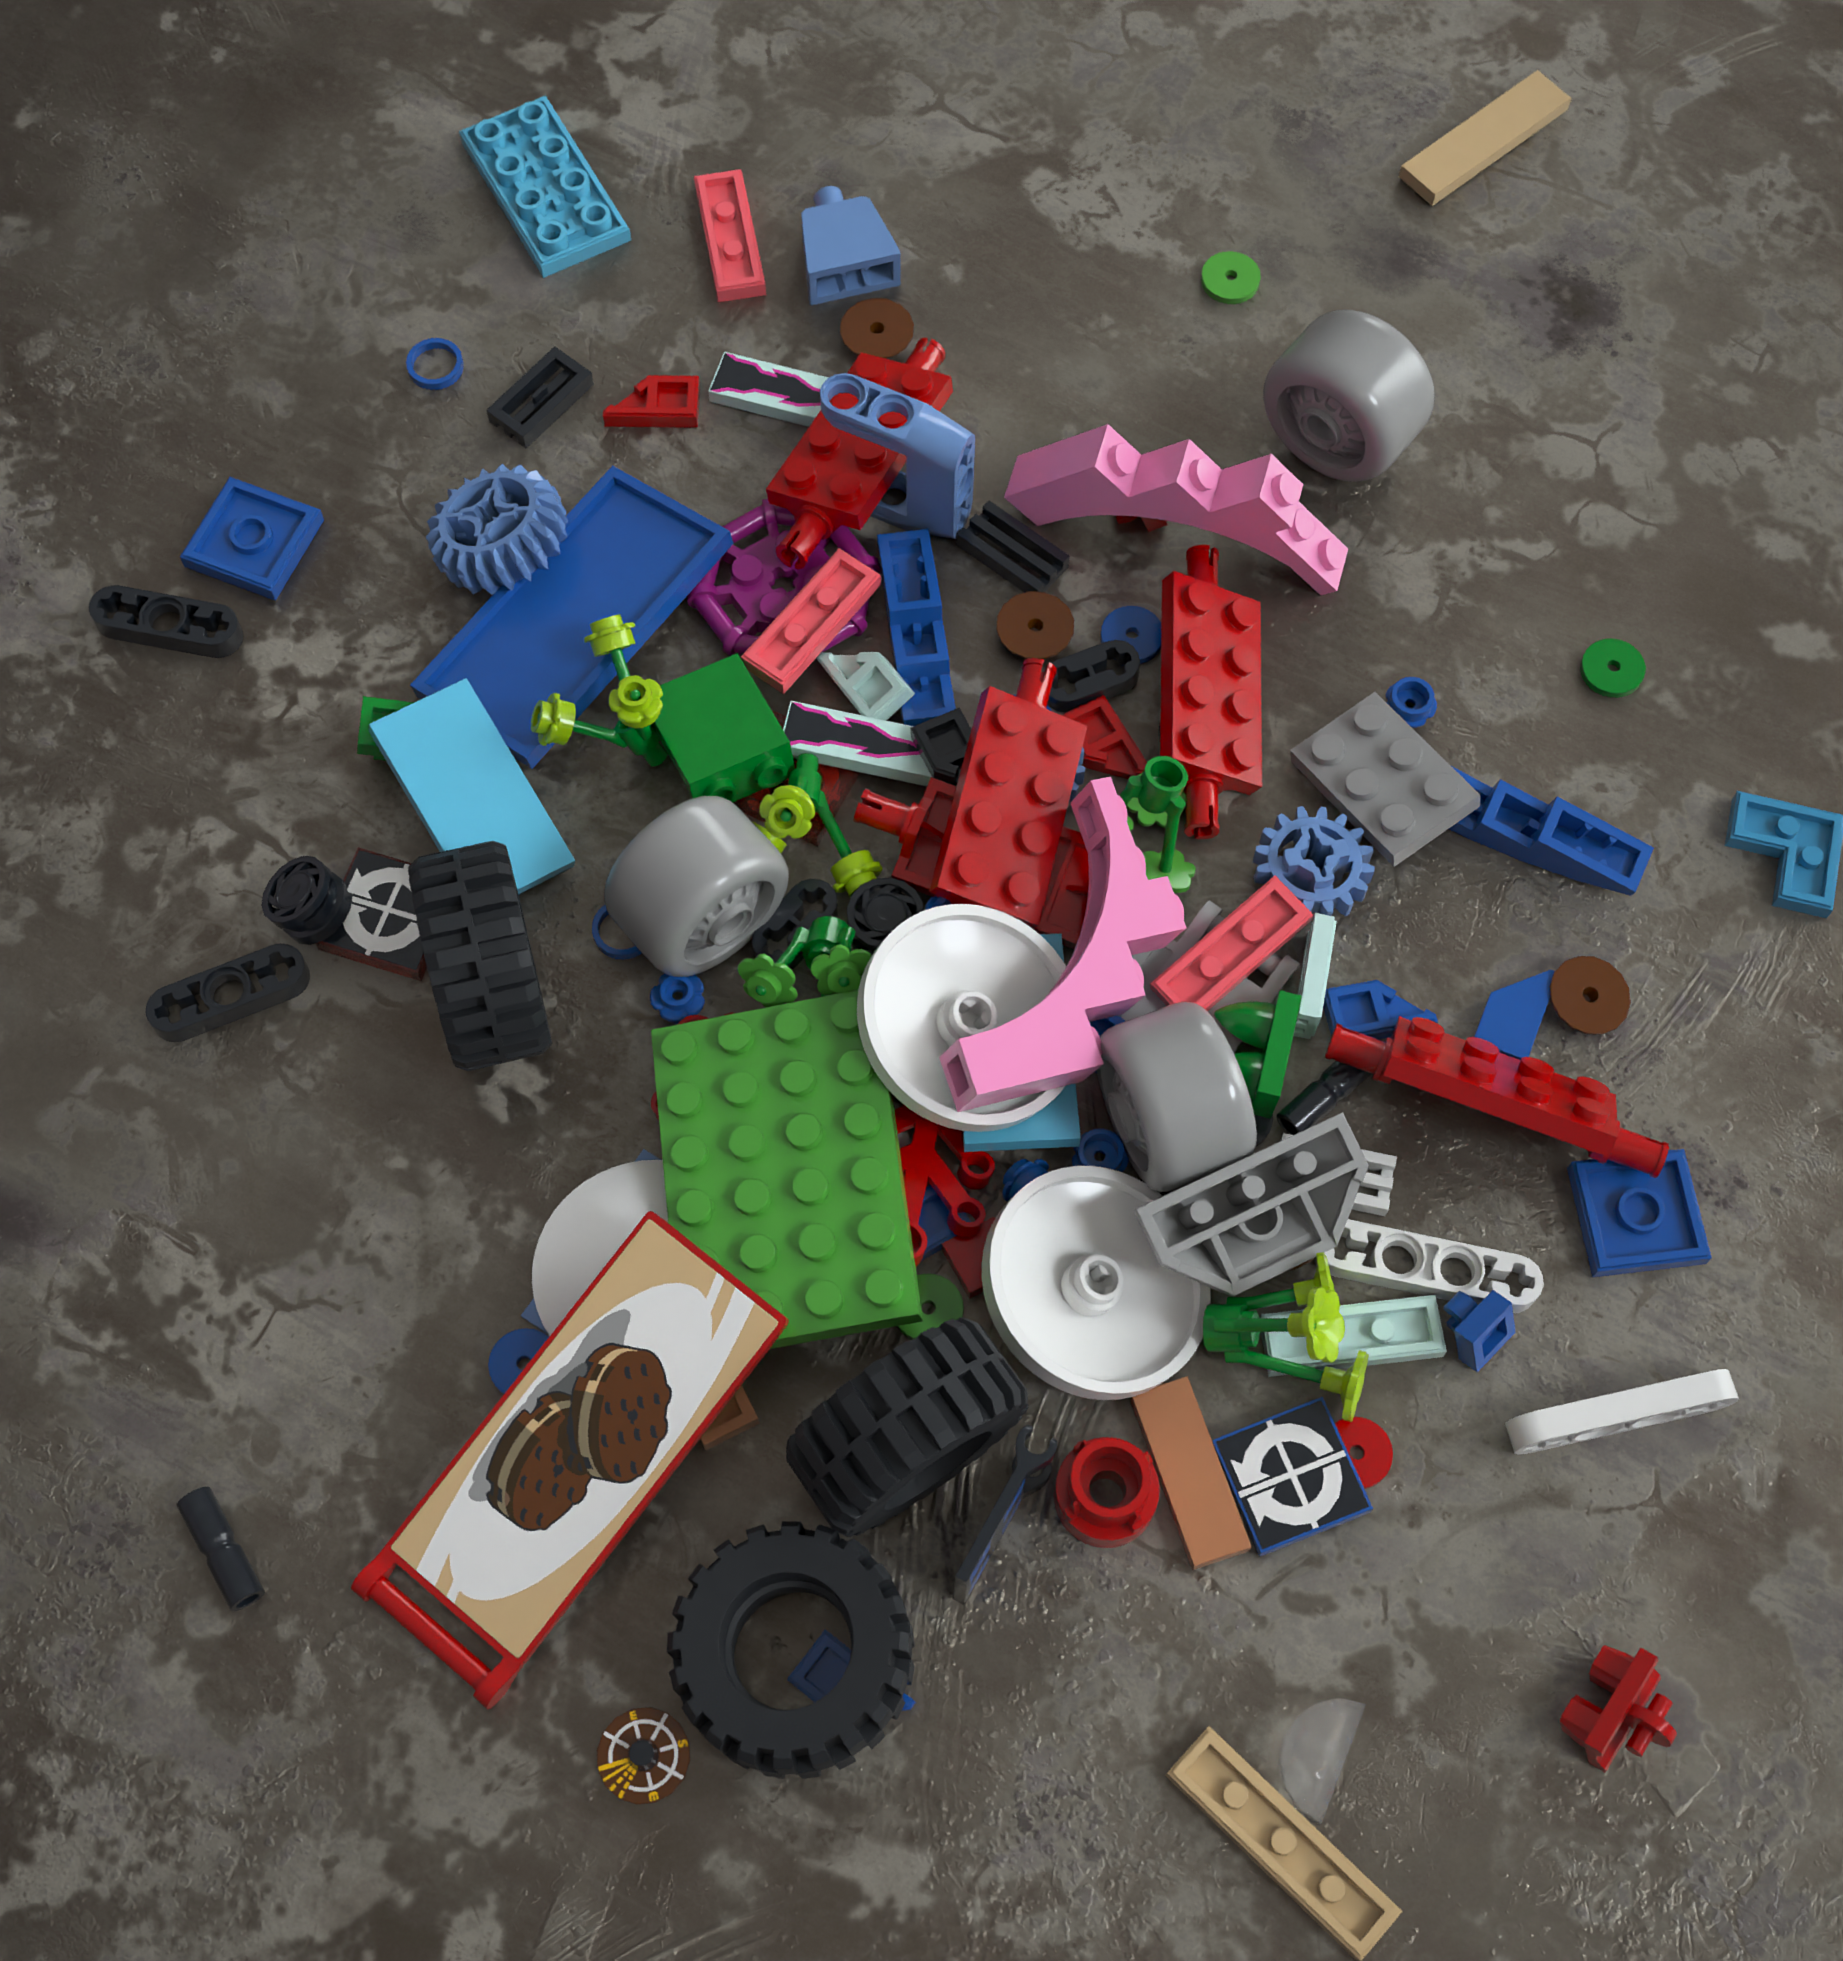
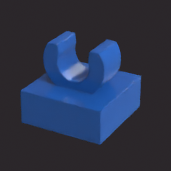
M1494 1290L1479 1305L1467 1294L1458 1291L1444 1306V1311L1451 1315L1446 1325L1455 1333L1458 1358L1475 1372H1478L1516 1333L1512 1302Z

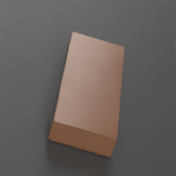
M1188 1376L1159 1385L1143 1394L1131 1397L1132 1407L1153 1459L1154 1467L1192 1570L1249 1552L1252 1548Z

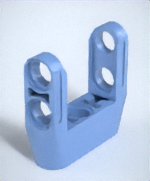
M848 373L835 374L829 377L820 389V405L822 414L832 426L906 455V473L900 471L888 488L902 490L906 494V500L898 505H889L880 500L870 516L906 531L929 529V535L956 539L958 531L965 527L972 508L975 434L929 404ZM839 393H849L857 397L859 402L850 409H838L830 403V400ZM887 412H898L904 415L907 421L903 426L891 429L882 426L878 419Z

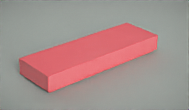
M742 170L694 176L695 190L718 303L766 295V285Z
M839 548L741 656V660L747 670L782 694H785L881 586V575Z
M1274 875L1150 983V989L1166 1006L1179 1002H1193L1209 1011L1313 919V914Z

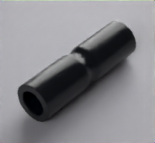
M1334 1061L1322 1072L1319 1080L1310 1083L1276 1115L1278 1123L1291 1135H1295L1318 1124L1335 1108L1339 1100L1346 1098L1371 1073Z
M208 1486L201 1487L186 1494L177 1502L176 1506L199 1550L207 1557V1566L232 1612L239 1611L257 1602L265 1594V1591L242 1547L235 1542L234 1532L211 1488Z

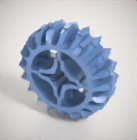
M501 464L494 473L490 474L482 469L479 477L471 481L464 477V485L457 490L448 489L449 499L435 504L437 515L427 521L430 532L426 539L440 572H444L449 581L454 583L457 588H468L473 594L485 589L493 595L503 585L512 591L515 582L523 578L531 582V573L536 569H548L547 558L561 554L559 542L567 538L565 525L568 522L566 510L561 503L557 490L537 470L528 472L522 465H518L510 471Z

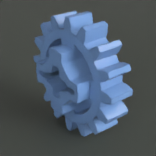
M1301 806L1297 807L1294 821H1291L1281 813L1276 818L1274 829L1265 827L1262 831L1259 842L1261 845L1256 846L1253 863L1259 865L1256 867L1253 879L1255 883L1265 884L1276 875L1310 912L1332 916L1333 909L1336 908L1338 912L1347 916L1351 912L1354 901L1362 902L1368 889L1366 884L1371 882L1375 870L1374 866L1368 864L1374 850L1372 846H1359L1364 834V830L1361 827L1351 831L1344 828L1347 815L1342 813L1335 821L1327 819L1326 807L1320 806L1316 817H1309L1307 811ZM1291 841L1294 842V848L1284 849L1283 856H1278L1279 851ZM1349 873L1346 881L1334 889L1333 882L1342 880L1343 874Z

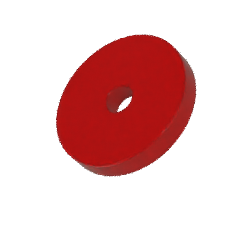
M1354 1417L1352 1422L1345 1421L1344 1419L1335 1422L1364 1489L1377 1485L1387 1475L1393 1461V1449L1388 1435L1378 1424L1362 1417ZM1352 1447H1358L1362 1450L1363 1457L1361 1459L1351 1457L1350 1449Z

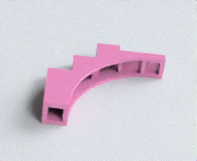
M1109 424L1017 456L1004 496L1006 500L1036 526L1084 516L1119 515L1167 520L1218 533L1262 551L1291 567L1320 595L1338 590L1348 548L1299 502L1303 484L1272 454L1221 469L1190 439L1141 455Z
M1111 777L1091 780L1070 802L1088 852L1089 865L1087 908L1081 934L1072 957L1058 982L1042 1002L1020 1017L997 1028L959 1038L939 1057L957 1112L1084 1081L1104 1064L1101 1057L1100 1036L1096 1029L1090 1026L1089 1022L1124 1014L1146 995L1143 988L1144 976L1139 963L1133 959L1132 955L1162 949L1186 929L1182 902L1174 894L1168 876L1151 880L1147 879L1144 855L1140 848L1135 846L1127 823L1126 805L1123 799L1117 795Z

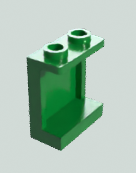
M738 653L660 685L663 692L660 700L663 706L652 726L660 738L659 741H662L689 791L690 799L700 796H719L733 803L765 788L775 787L784 780L789 779L790 772L795 769L790 741Z

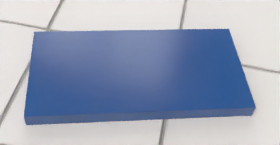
M614 466L601 477L566 515L568 520L565 525L567 538L559 542L561 554L547 558L548 569H536L531 573V582L523 578L515 582L512 591L505 585L501 586L410 684L416 697L423 699L467 678L513 757L531 769L536 766L555 744L541 745L538 740V733L531 731L532 713L539 700L547 702L548 697L552 693H558L561 700L575 704V720H577L617 675L610 654L595 657L590 643H584V638L592 634L589 624L618 614L621 615L623 624L634 622L636 627L631 628L636 644L622 649L627 664L734 544L729 530Z

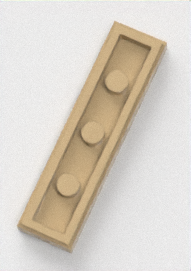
M1537 70L1401 166L1399 178L1433 206L1566 112L1571 97Z
M1210 1726L1207 1727L1166 1773L1165 1776L1356 1961H1362L1403 1912Z

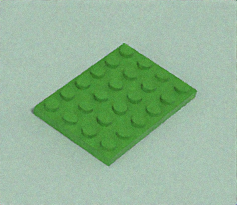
M858 990L651 1030L668 1223L787 1317L789 1321L788 1326L770 1349L923 1321L893 1097L871 1066L862 1045L857 1022Z

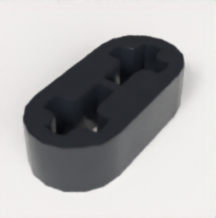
M1111 640L1056 660L1052 663L1057 668V673L1053 679L1048 705L1056 711L1067 713L1103 695L1106 699L1127 692L1138 681L1140 673L1138 652L1126 641ZM1115 659L1119 665L1125 664L1124 674L1116 675L1113 669L1107 670V661ZM1066 677L1070 683H1075V692L1067 694L1063 688H1058V679Z
M807 879L795 885L782 899L773 916L754 931L752 938L754 957L756 958L759 954H766L772 958L775 964L783 954V951L777 949L770 954L767 943L769 939L778 943L791 931L787 937V945L789 946L796 928L803 927L809 929L812 922L818 917H838V898L831 885L821 879ZM818 899L823 901V913L812 910L800 921L804 915L803 901L806 900L812 904L817 902ZM802 951L799 952L788 966L791 970L804 959Z

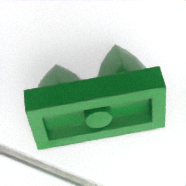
M1280 990L1274 1004L1259 1001L1237 1002L1219 1008L1214 1012L1217 1020L1231 1034L1245 1043L1262 1049V1053L1242 1052L1234 1054L1250 1095L1254 1115L1271 1119L1279 1101L1302 995Z

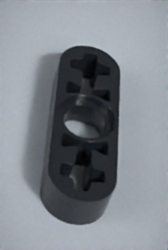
M111 585L100 589L93 595L89 603V613L102 635L110 639L211 658L227 657L236 652L243 642V630L234 611L222 604L120 585ZM120 606H124L127 613L117 611ZM108 612L116 613L113 619L108 618ZM173 612L180 615L178 624L170 630L158 631L153 628L155 619L161 614ZM134 617L139 618V624ZM193 619L196 620L198 626L193 625ZM219 625L225 626L226 631H217L214 637H209L206 632L216 631Z
M284 943L273 944L158 989L150 996L146 1004V1017L162 1039L169 1042H182L299 996L309 984L310 970L297 948ZM280 963H285L289 968V978L284 981H279L275 976V966ZM254 972L259 978L258 982L263 989L258 992L248 976ZM227 981L242 983L243 993L236 1002L221 1005L214 1001V993L222 983ZM195 995H201L209 1011L204 1013L198 1008L199 1003L194 997ZM178 1004L182 1009L180 1011L181 1020L171 1023L167 1018L170 1016L169 1007Z

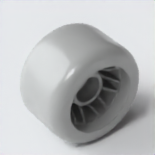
M1344 309L1328 312L1311 322L1275 361L1265 379L1263 400L1268 419L1274 431L1284 445L1298 459L1310 468L1333 479L1362 482L1375 478L1386 471L1423 430L1433 411L1435 390L1430 371L1415 346L1400 331L1371 314Z
M700 796L684 801L665 811L630 841L608 874L604 890V901L613 921L654 967L669 976L689 977L719 965L753 938L754 931L765 924L779 907L787 890L789 871L786 861L779 850L740 808L731 801L719 796Z
M1193 1002L1174 1003L1114 1025L1100 1035L1101 1057L1104 1064L1096 1072L1103 1100L1116 1135L1121 1139L1131 1165L1149 1188L1158 1192L1175 1191L1253 1154L1257 1142V1131L1250 1095L1239 1064L1226 1037L1206 1009Z

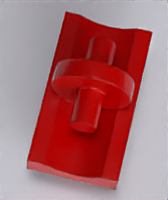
M1604 1645L1589 1672L1591 1682L1613 1693L1604 1710L1576 1694L1560 1717L1562 1731L1585 1748L1589 1764L1605 1773L1631 1729L1634 1731L1625 1748L1638 1757L1643 1756L1651 1741L1664 1747H1670L1677 1736L1676 1730L1664 1720L1673 1704L1670 1699L1656 1693L1648 1708H1645L1646 1703L1661 1680V1675L1654 1669L1658 1663V1657L1641 1647L1636 1656L1633 1657L1625 1652Z

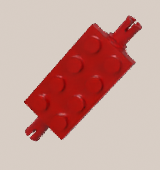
M927 337L918 340L905 363L861 352L847 372L848 374L856 375L925 402L939 412L953 393L951 376L935 372L938 366L945 360V350L940 343L931 339L929 345L923 351L928 343ZM839 393L830 400V403L838 409H850L859 402L857 397L849 393ZM820 411L766 488L769 504L787 509L795 517L796 521L783 541L776 547V554L781 562L791 568L796 558L799 557L794 564L795 569H803L819 542L828 539L840 526L843 525L861 530L906 463V455L833 427ZM887 412L878 419L882 426L891 429L899 428L907 421L905 416L898 412Z
M1206 544L1192 546L1186 551L1187 575L1173 571L1162 580L1160 756L1176 759L1187 771L1188 781L1183 790L1186 795L1185 834L1188 837L1194 835V839H1211L1219 834L1218 794L1222 791L1234 790L1251 795L1262 788L1261 602L1218 586L1219 551L1215 547L1210 550V545Z
M1039 658L1024 660L1016 696L992 686L986 688L980 695L929 893L945 898L951 904L979 905L1004 912L1019 919L1032 929L1039 926L1087 730L1086 725L1046 708L1057 668L1049 662L1046 665L1045 672H1041L1045 660Z
M931 777L920 802H913L911 806L876 794L865 788L861 795V800L863 801L858 803L853 821L899 837L898 842L903 844L891 878L904 881L923 894L939 897L929 893L956 786ZM1065 826L1062 828L1039 926L1033 929L1038 934L1062 933L1063 946L1075 949L1081 934L1087 908L1089 887L1088 852L1081 832Z
M1399 1016L1391 1038L1387 1037L1385 1042L1342 1027L1343 1025L1338 1023L1335 1026L1324 1058L1333 1059L1373 1074L1372 1080L1374 1081L1379 1080L1390 1084L1391 1080L1394 1079L1584 1148L1588 1151V1157L1596 1159L1601 1164H1605L1607 1160L1649 1174L1653 1178L1658 1177L1664 1166L1669 1143L1660 1142L1621 1128L1620 1121L1617 1120L1616 1094L1610 1093L1606 1085L1595 1079L1580 1076L1574 1080L1555 1073L1553 1067L1542 1060L1533 1057H1522L1521 1060L1500 1053L1498 1047L1487 1040L1477 1037H1468L1464 1040L1444 1033V1028L1436 1022L1421 1017H1414L1412 1020H1408Z

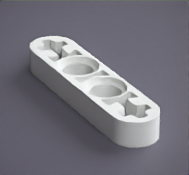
M1350 1219L1347 1220L1341 1236L1346 1238V1247L1352 1250L1364 1252L1368 1241L1376 1243L1370 1256V1267L1362 1265L1366 1257L1364 1253L1351 1251L1348 1252L1344 1260L1334 1258V1248L1324 1252L1327 1256L1330 1275L1334 1277L1424 1296L1436 1295V1298L1448 1301L1458 1291H1461L1471 1297L1478 1305L1494 1290L1512 1302L1513 1313L1527 1310L1540 1296L1544 1286L1543 1274L1539 1266L1525 1256ZM1391 1246L1405 1248L1413 1258V1269L1405 1274H1396L1390 1271L1382 1260L1383 1251ZM1315 1257L1314 1261L1317 1265V1257ZM1448 1258L1463 1260L1471 1270L1472 1279L1470 1283L1464 1286L1449 1284L1441 1274V1262ZM1485 1265L1491 1266L1487 1278L1505 1280L1510 1272H1515L1519 1274V1283L1528 1286L1518 1296L1509 1294L1510 1287L1508 1284L1494 1280L1490 1281L1485 1288L1486 1291L1479 1290L1485 1275Z
M1719 1369L1536 1410L1510 1419L1505 1423L1514 1454H1528L1716 1411L1734 1404L1739 1398L1729 1370Z

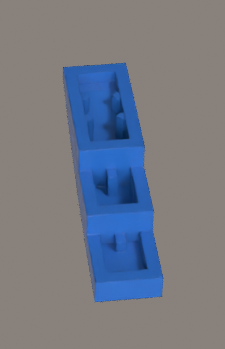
M929 529L877 534L894 668L915 693L900 708L902 723L909 726H916L956 709L950 678L949 654L942 620V602Z
M1454 768L1480 794V807L1450 827L1449 830L1517 860L1576 881L1629 896L1636 892L1654 847L1558 796L1548 805L1501 779L1493 787H1490Z

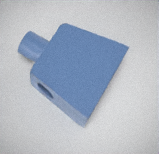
M826 186L818 190L813 199L815 207L806 208L801 212L803 249L810 305L900 286L901 263L899 248L870 198L860 196L844 200L841 190L835 186Z

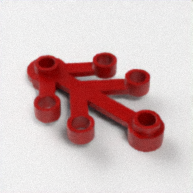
M903 1104V1106L894 1111L897 1134L914 1128L912 1142L900 1148V1156L904 1174L915 1267H917L927 1247L926 1233L918 1225L927 1181L950 1210L947 1218L950 1230L960 1237H973L979 1233L986 1217V1211L978 1200L968 1195L959 1181L970 1189L986 1187L995 1170V1162L985 1151L964 1152L962 1130L936 1124L921 1117ZM937 1133L960 1160L957 1170L959 1181L934 1149ZM977 1165L981 1167L985 1173L976 1174L972 1172L968 1168V1166ZM958 1213H968L974 1217L975 1221L966 1222L959 1217Z

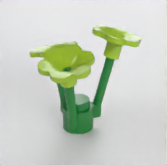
M1324 1252L1316 1253L1317 1268L1314 1278L1295 1282L1292 1289L1251 1297H1228L1226 1304H1208L1206 1306L1203 1318V1339L1207 1351L1224 1352L1226 1363H1247L1320 1383V1389L1340 1394L1343 1404L1342 1419L1348 1422L1353 1421L1364 1384V1374L1369 1358L1367 1352L1359 1350L1355 1362L1346 1371L1325 1366L1323 1371L1248 1350V1347H1256L1258 1345L1260 1332H1289L1292 1337H1306L1307 1352L1312 1360L1334 1362L1337 1359L1339 1352L1338 1343L1344 1337L1345 1323L1342 1315L1339 1313L1340 1301L1334 1289L1327 1256ZM1297 1301L1298 1306L1307 1305L1302 1313H1291L1288 1318H1259L1257 1311H1249Z

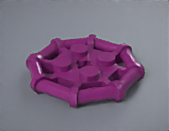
M762 499V505L722 527L730 531L733 543L765 526L768 536L743 550L732 545L686 596L687 603L690 607L696 608L723 644V652L729 656L737 653L738 655H743L759 637L755 636L757 632L763 633L830 559L824 549L831 540L838 549L840 548L880 574L881 568L878 558L870 556L851 530L842 525L828 539L819 542L803 569H795L794 564L799 557L796 558L791 568L786 566L777 557L776 547L783 541L790 530L779 533L777 524L793 526L796 522L795 517L787 509L771 505L768 499ZM722 559L732 565V575L729 584L715 586V579ZM787 577L793 579L792 591L786 592L782 587L773 590L771 587L778 578ZM870 598L822 652L851 636L859 637L868 627L865 618ZM733 604L744 619L742 624L735 626L721 606Z

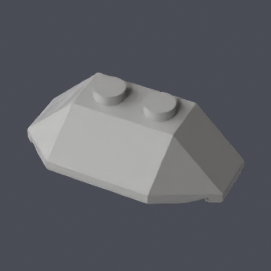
M1342 1112L1139 1207L1134 1212L1159 1265L1232 1297L1316 1257V1253L1327 1252L1337 1247L1354 1205L1359 1185L1363 1182L1369 1165Z

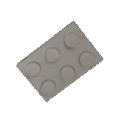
M1373 692L1290 750L1291 762L1341 813L1347 815V820L1355 828L1361 827L1364 830L1363 836L1393 867L1480 807V794L1376 692Z

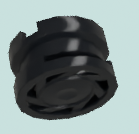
M301 856L283 865L272 876L263 892L261 906L264 916L280 929H283L299 944L312 945L325 940L342 925L351 909L353 895L347 891L349 885L335 873L331 872L316 857Z
M890 877L873 879L861 885L851 896L847 907V924L855 929V936L852 942L853 949H863L873 955L883 940L898 925L924 911L923 901L917 891L906 882Z

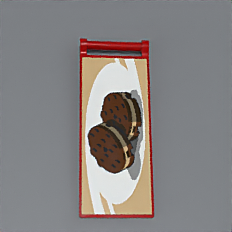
M652 1211L647 1212L384 1548L357 1575L351 1585V1590L365 1602L371 1599L375 1601L475 1689L473 1697L486 1709L492 1708L506 1694L522 1667L785 1330L789 1323L787 1317L658 1214ZM397 1564L504 1657L493 1670L486 1666L388 1580Z

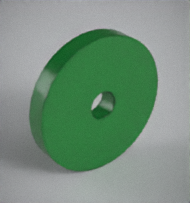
M1609 638L1596 641L1587 648L1580 663V672L1586 685L1594 692L1605 697L1620 698L1628 696L1638 689L1644 679L1646 666L1641 653L1633 645L1623 640ZM1608 665L1616 666L1618 671H1611Z

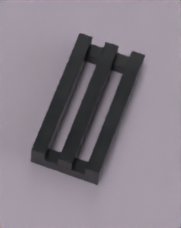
M554 346L486 410L489 422L495 427L501 425L506 435L510 438L515 435L518 438L519 444L527 449L594 385L592 372ZM561 367L564 369L548 385L544 384ZM532 395V400L514 417H511L510 415Z
M990 500L982 507L980 515L975 514L969 520V527L967 529L962 527L956 534V545L1024 593L1029 591L1046 592L1069 567L1070 555ZM982 534L990 541L1001 547L1004 550V553L1008 555L1010 558H1012L1016 562L1021 561L1042 577L1040 579L1036 578L1035 576L1027 572L1025 569L1014 563L1012 560L1001 554L999 551L991 547L989 544L978 538V536Z

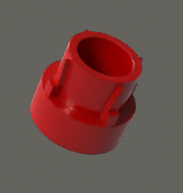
M1100 1437L1078 1442L1063 1460L1054 1487L1055 1509L1066 1530L1079 1541L1098 1548L1123 1546L1139 1537L1150 1524L1159 1501V1480L1153 1466V1459L1148 1451L1143 1452L1130 1442L1119 1438ZM1100 1479L1112 1480L1121 1488L1123 1499L1117 1505L1110 1507L1102 1506L1094 1501L1089 1487Z

